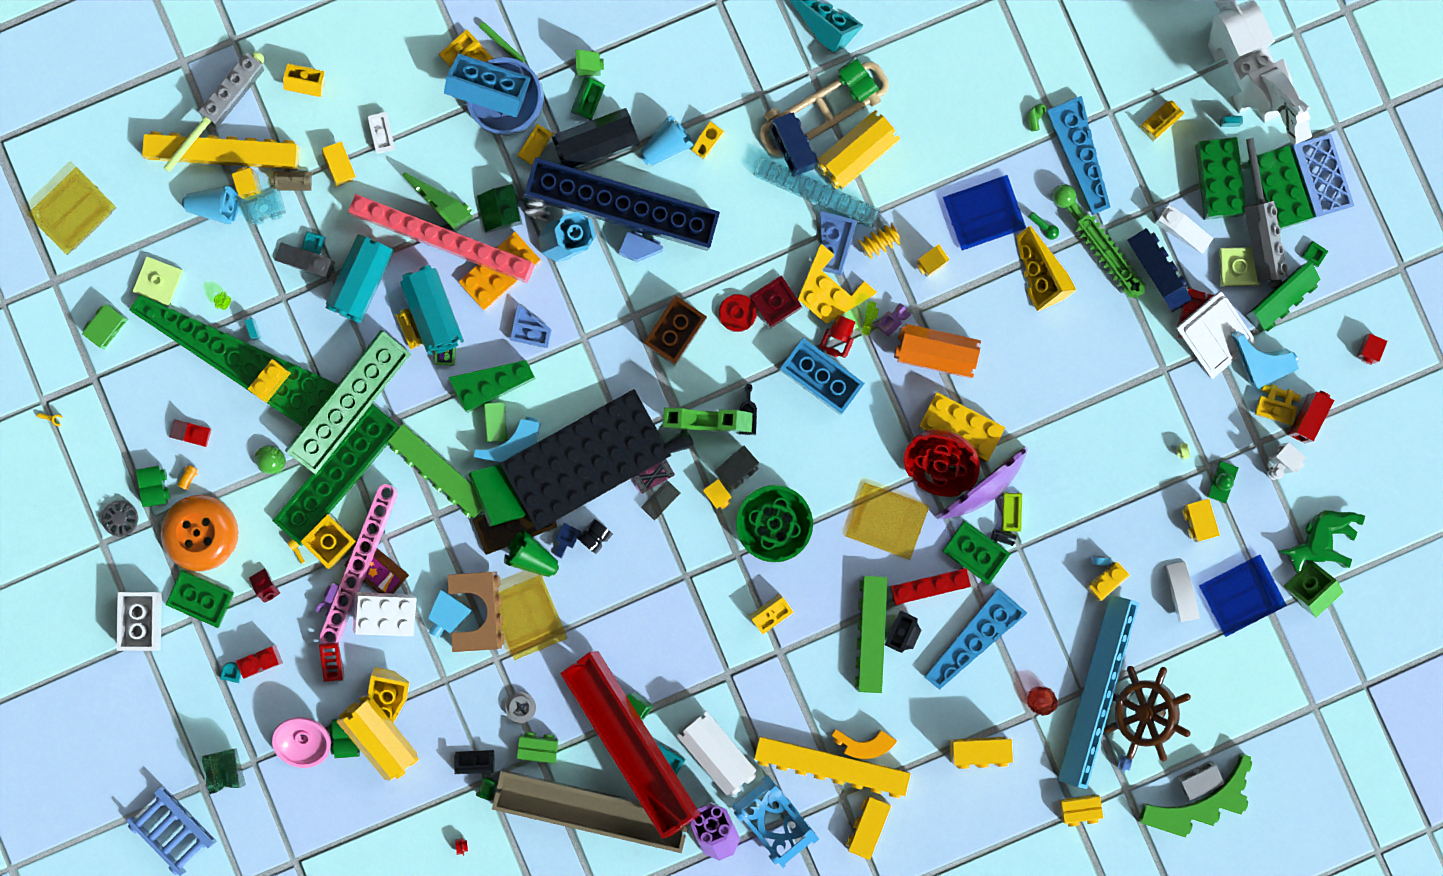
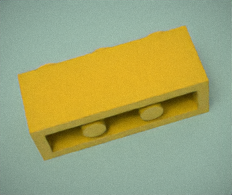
M868 796V799L864 798L860 807L863 810L860 817H856L853 828H856L853 836L849 835L846 842L848 852L868 860L872 857L891 809V804L872 796Z

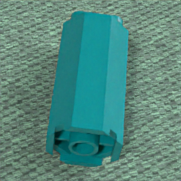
M357 234L326 301L325 308L338 313L344 318L361 323L394 254L393 249L377 241L375 242L366 236Z
M426 265L416 273L408 272L402 275L403 280L400 281L427 354L432 355L434 350L439 354L456 348L459 340L463 343V335L437 269L431 268V265Z

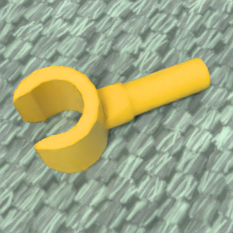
M37 414L38 418L51 421L55 426H61V424L55 423V418H63V416Z
M291 539L288 545L296 553L302 564L305 561L298 549L300 545Z

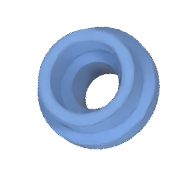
M1121 755L1118 770H1121L1122 773H1125L1126 770L1130 771L1133 760H1129L1127 756Z

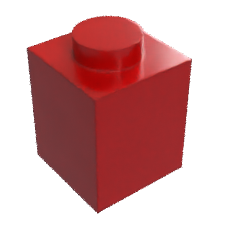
M1373 334L1365 335L1357 357L1362 358L1361 361L1369 365L1380 362L1388 341Z

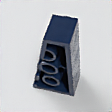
M1145 228L1127 240L1172 313L1192 301L1185 288L1188 285L1182 275L1178 277L1176 271H1178L1173 261L1169 262L1166 257L1169 255L1163 246L1161 248L1158 246L1157 243L1160 241L1154 232L1150 233Z

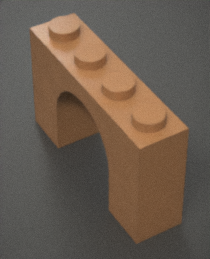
M497 571L447 575L449 594H476L483 599L487 607L486 621L479 629L451 633L452 652L501 649L502 645H504V634L501 633L503 616L500 614L499 607L502 605V597L498 591L501 580L500 576L497 575Z

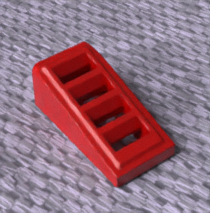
M339 642L319 644L323 681L343 680L344 668ZM335 648V652H325L324 650ZM336 655V658L326 659V656ZM327 663H337V665H327ZM329 669H337L338 671L329 672Z

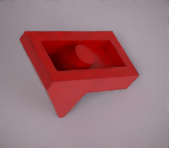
M174 419L169 438L207 447L212 429Z

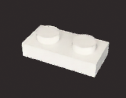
M387 112L368 116L376 153L380 154L396 150Z

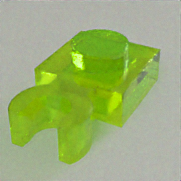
M868 302L861 335L869 336L873 319L877 320L879 308H876L875 302Z

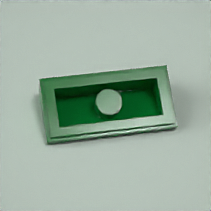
M585 77L572 106L571 113L592 120L606 85L590 77Z

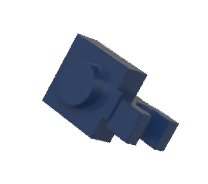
M563 523L555 539L560 544L554 555L562 559L567 546L573 549L581 531Z

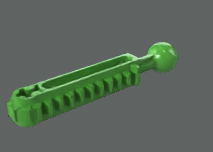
M1067 184L1057 186L1052 194L1054 203L1058 207L1067 208L1077 221L1075 233L1081 231L1080 238H1086L1085 244L1090 243L1091 247L1089 249L1096 251L1094 256H1100L1099 263L1104 262L1103 268H1109L1108 274L1114 275L1112 280L1119 281L1117 286L1123 287L1122 293L1127 298L1135 299L1144 294L1146 284L1143 282L1142 277H1136L1138 272H1132L1133 265L1128 266L1126 264L1128 259L1123 260L1122 256L1124 254L1117 252L1119 247H1113L1114 240L1109 241L1110 235H1104L1105 229L1099 228L1101 223L1094 222L1096 216L1091 217L1082 211L1076 203L1074 188ZM1136 284V290L1132 291L1130 287Z

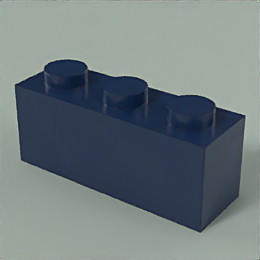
M794 112L773 119L770 125V130L793 177L813 170L817 164L816 153L811 150L808 136L803 133L799 118H796Z

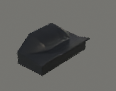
M900 610L884 645L900 653L908 649H914L922 631L917 623L918 618Z

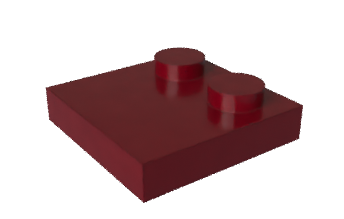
M782 275L750 295V299L770 328L803 308Z

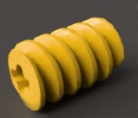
M892 222L890 223L891 228L887 225L884 226V232L881 229H877V235L871 232V239L864 236V243L860 239L857 240L865 256L872 260L873 252L879 256V249L887 252V245L891 249H893V242L900 245V237Z

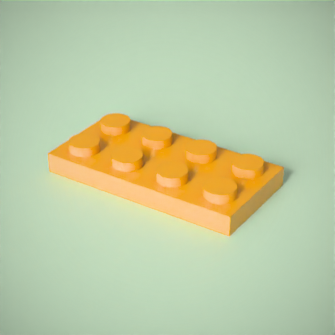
M516 231L497 247V249L531 261L534 266L541 261ZM477 265L459 283L485 311L519 280Z

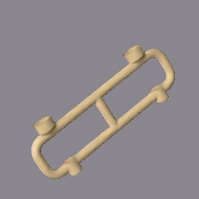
M874 62L862 64L865 70L871 69L876 73L881 82L880 89L861 103L860 101L834 117L822 97L843 85L839 78L781 114L777 107L765 113L764 117L767 122L760 129V138L767 151L776 157L783 156L780 149H776L767 136L772 120L792 112L795 114L816 102L827 121L806 133L810 141L868 104L873 107L880 103V97L889 88L888 79L881 67Z

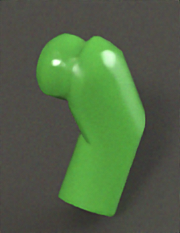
M1044 104L1035 105L1028 113L1031 132L1040 130L1038 120L1047 111Z

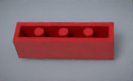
M967 568L893 585L890 586L894 605L969 588L971 584Z

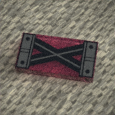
M667 459L636 475L633 479L643 494L675 476V473Z

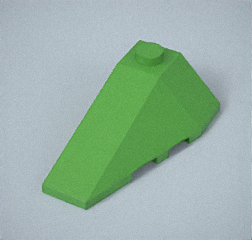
M405 172L402 174L455 232L459 231L473 217L470 214L472 209L465 202L461 204L455 198Z

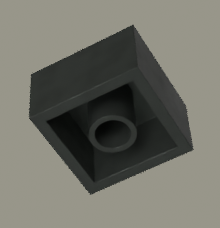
M744 445L715 470V473L729 489L732 487L737 489L744 483L743 478L747 474L750 477L759 469L757 467L759 462Z

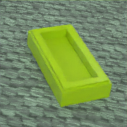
M1023 493L1002 494L1001 531L1021 532Z

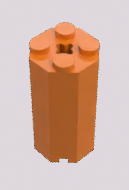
M905 324V327L902 326L900 328L898 340H901L900 345H897L894 353L897 363L969 379L974 377V373L971 372H973V369L976 370L981 348L978 346L981 344V340L911 324Z

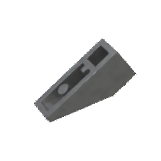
M284 243L280 244L275 258L277 262L329 280L335 265V261L330 258Z

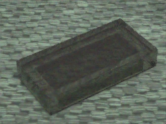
M666 480L641 508L655 521L681 492Z

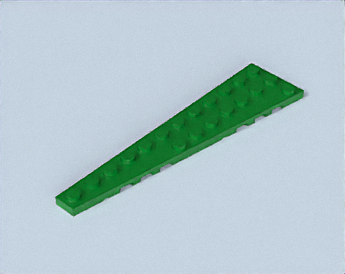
M142 295L138 296L129 309L136 316L247 390L271 359L277 361L291 374L267 404L302 427L305 426L337 385L330 380Z

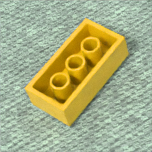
M938 392L934 394L918 426L923 431L945 429L963 436L975 448L979 460L985 463L989 461L1006 428Z

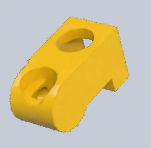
M710 121L691 151L704 160L725 134V131Z

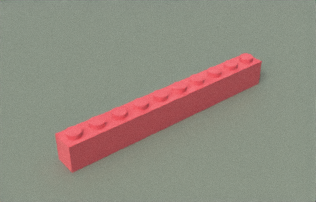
M355 194L348 210L353 217L527 284L535 267L531 261Z

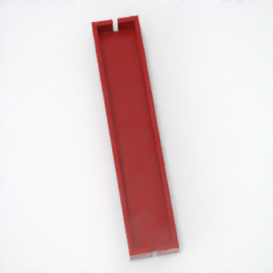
M589 652L576 661L577 663L572 664L560 674L662 839L670 837L685 825L701 816L600 652Z

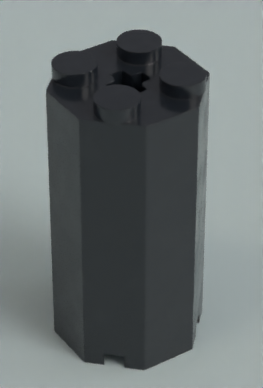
M627 108L552 136L561 164L574 169H579L640 146Z

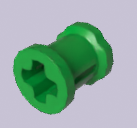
M482 776V784L476 796L491 801L494 787L498 785V781Z

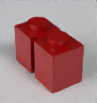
M271 646L236 661L243 679L283 664L277 646Z

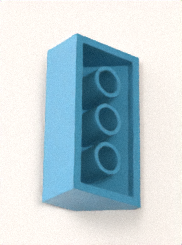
M458 53L446 76L444 94L517 117L531 77Z

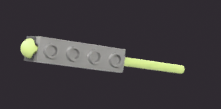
M246 52L202 106L199 113L203 119L163 167L166 171L170 172L209 123L216 128L221 125L263 73L264 68L262 64L264 56L260 52H253L251 55Z

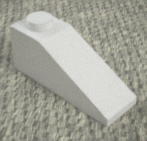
M1169 204L1163 209L1154 223L1201 254L1205 252L1213 239L1185 214Z

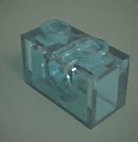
M278 189L240 199L246 221L254 226L264 223V220L269 218L271 220L280 219L283 214H286L281 192ZM268 204V210L261 213V205Z

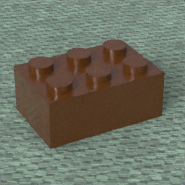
M675 295L643 344L676 366L706 322L707 316Z

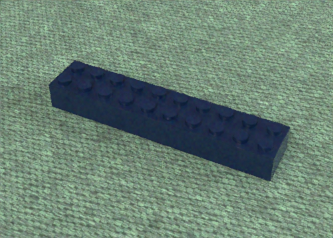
M536 157L534 158L523 196L530 200L571 212H579L588 217L708 251L711 247L720 214L719 211Z

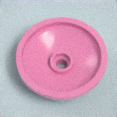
M294 717L278 725L273 734L272 745L277 756L285 763L294 767L309 768L320 764L327 758L331 748V739L328 731L317 721L305 717Z

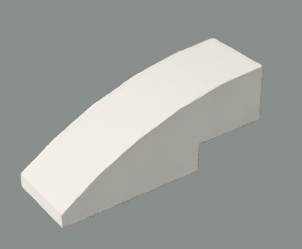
M1186 562L1166 565L1178 622L1200 619Z

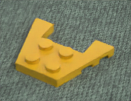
M820 244L797 299L825 324H828L836 319L838 315L846 313L875 295L877 291L865 281H862L856 290L849 295L822 271L834 254L823 244Z

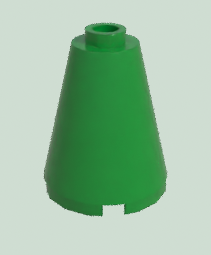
M522 530L523 533H517L508 546L510 552L509 555L505 554L504 563L508 566L542 576H554L559 570L558 560L525 530Z

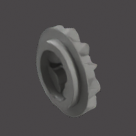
M517 692L511 695L505 705L506 714L516 723L528 722L536 712L534 698L524 692ZM517 702L520 704L528 703L524 708L525 713L522 711L514 713L518 707Z

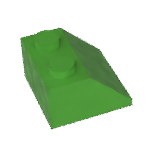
M1310 561L1284 585V588L1315 618L1344 593L1338 581L1313 561Z

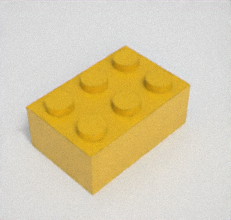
M1009 737L949 739L951 763L958 767V769H967L969 765H975L977 768H987L989 764L997 765V767H1007L1008 763H1013L1012 739Z

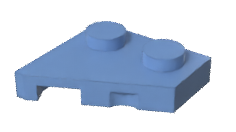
M517 304L510 341L548 349L552 329L521 305Z

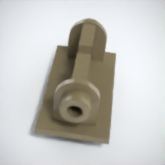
M274 171L273 176H271L273 190L312 191V172Z

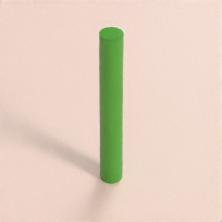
M485 22L480 24L479 28L513 59L523 63L526 61Z

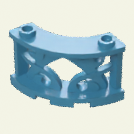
M766 775L759 786L737 804L733 803L732 805L736 810L734 814L739 821L744 820L768 849L771 861L775 865L779 863L784 868L788 861L811 842L813 844L816 843L819 837L807 821L801 817L791 801L785 797L782 790L769 775ZM764 792H766L762 801L759 800L758 797L761 796ZM753 801L757 802L760 805L759 808L755 806L750 807L754 810V814L749 815L744 811ZM773 801H777L779 807L773 809L768 806V802L772 805ZM766 810L772 813H781L786 810L789 813L783 824L785 833H774L765 830L764 818ZM758 818V828L751 820ZM790 821L794 822L796 825L795 828H790L792 833H789L787 824ZM803 837L794 845L793 839ZM766 838L774 840L772 846ZM785 840H789L791 848L781 856L777 851V846L782 845L785 849Z

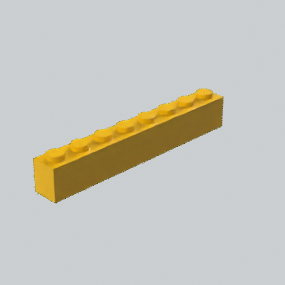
M151 131L150 134H144L142 157L146 160L169 161L188 137L181 136L179 133L162 135L161 132ZM199 135L178 162L298 170L300 147L292 140H283V143H277L274 139H264V142L257 141L256 138L238 140L237 137L227 136L226 139H219V136L207 135V138H200Z
M759 736L754 760L758 761L757 764L768 767L769 764L777 765L776 769L787 771L790 768L794 769L796 774L806 776V773L814 774L813 778L825 780V777L833 779V783L844 785V782L852 783L851 787L863 789V786L869 787L871 792L881 794L882 791L889 792V796L899 799L901 795L906 796L911 775L907 771Z

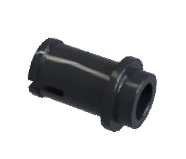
M1001 528L993 529L991 540H994V543L998 541L1014 546L1015 541L1008 540V538L1016 540V534L1001 531Z

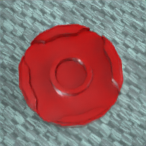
M733 294L721 303L719 319L727 330L743 332L754 324L756 307L749 297L742 294Z

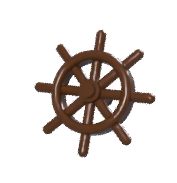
M1128 666L1127 672L1131 684L1126 686L1120 695L1114 693L1112 700L1116 702V722L1106 725L1104 732L1110 733L1119 729L1122 735L1131 742L1126 755L1129 760L1134 758L1138 746H1155L1159 759L1164 762L1167 760V755L1163 743L1168 741L1175 732L1184 737L1191 735L1190 730L1178 725L1180 719L1179 704L1189 701L1191 695L1185 693L1175 697L1173 692L1163 684L1167 674L1166 667L1160 668L1155 681H1139L1134 667ZM1143 688L1152 689L1148 701H1146ZM1134 693L1139 705L1129 700ZM1158 694H1160L1165 702L1154 705ZM1127 708L1135 711V714L1127 717ZM1167 709H1168V719L1164 718L1165 715H1166V710H1167ZM1139 721L1136 732H1134L1130 724ZM1154 721L1165 726L1160 734H1158ZM1146 725L1152 738L1142 737Z

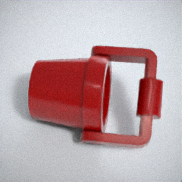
M838 315L831 329H826L820 343V348L831 356L846 358L854 341L851 336L856 322ZM829 337L846 343L842 353L832 347H826Z

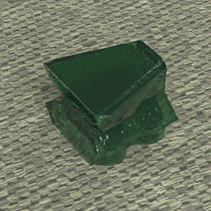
M237 748L202 756L209 794L218 793L227 787L241 788L246 786Z

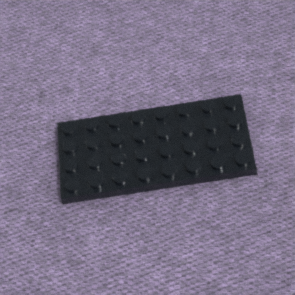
M633 389L499 464L538 531L667 459L671 454L667 453L662 437L637 392Z

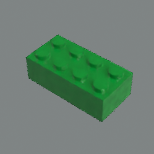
M1238 138L1199 141L1195 145L1204 220L1243 216L1246 203Z
M1290 146L1257 155L1263 195L1266 202L1274 201L1280 230L1311 220L1313 215Z

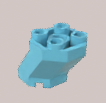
M579 212L563 215L562 218L547 224L538 237L541 253L554 262H560L587 251L596 234L592 220Z

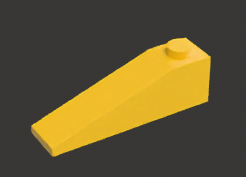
M1028 226L1016 236L1020 257L1024 260L1026 271H1024V276L1028 278V294L1037 311L1063 301L1076 291L1069 274L1032 226Z
M375 667L370 677L368 695L374 699L392 723H394L407 700L410 682L394 670Z

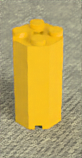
M874 110L817 159V170L822 176L826 175L830 179L829 184L834 190L838 188L843 190L900 141L899 135L894 136L893 133L896 131L882 114L877 116L878 111Z
M370 695L362 696L359 698L361 702L357 704L355 702L352 703L339 715L340 719H337L336 722L384 780L399 779L406 773L405 769L408 766L414 765L419 760L417 757L418 753Z

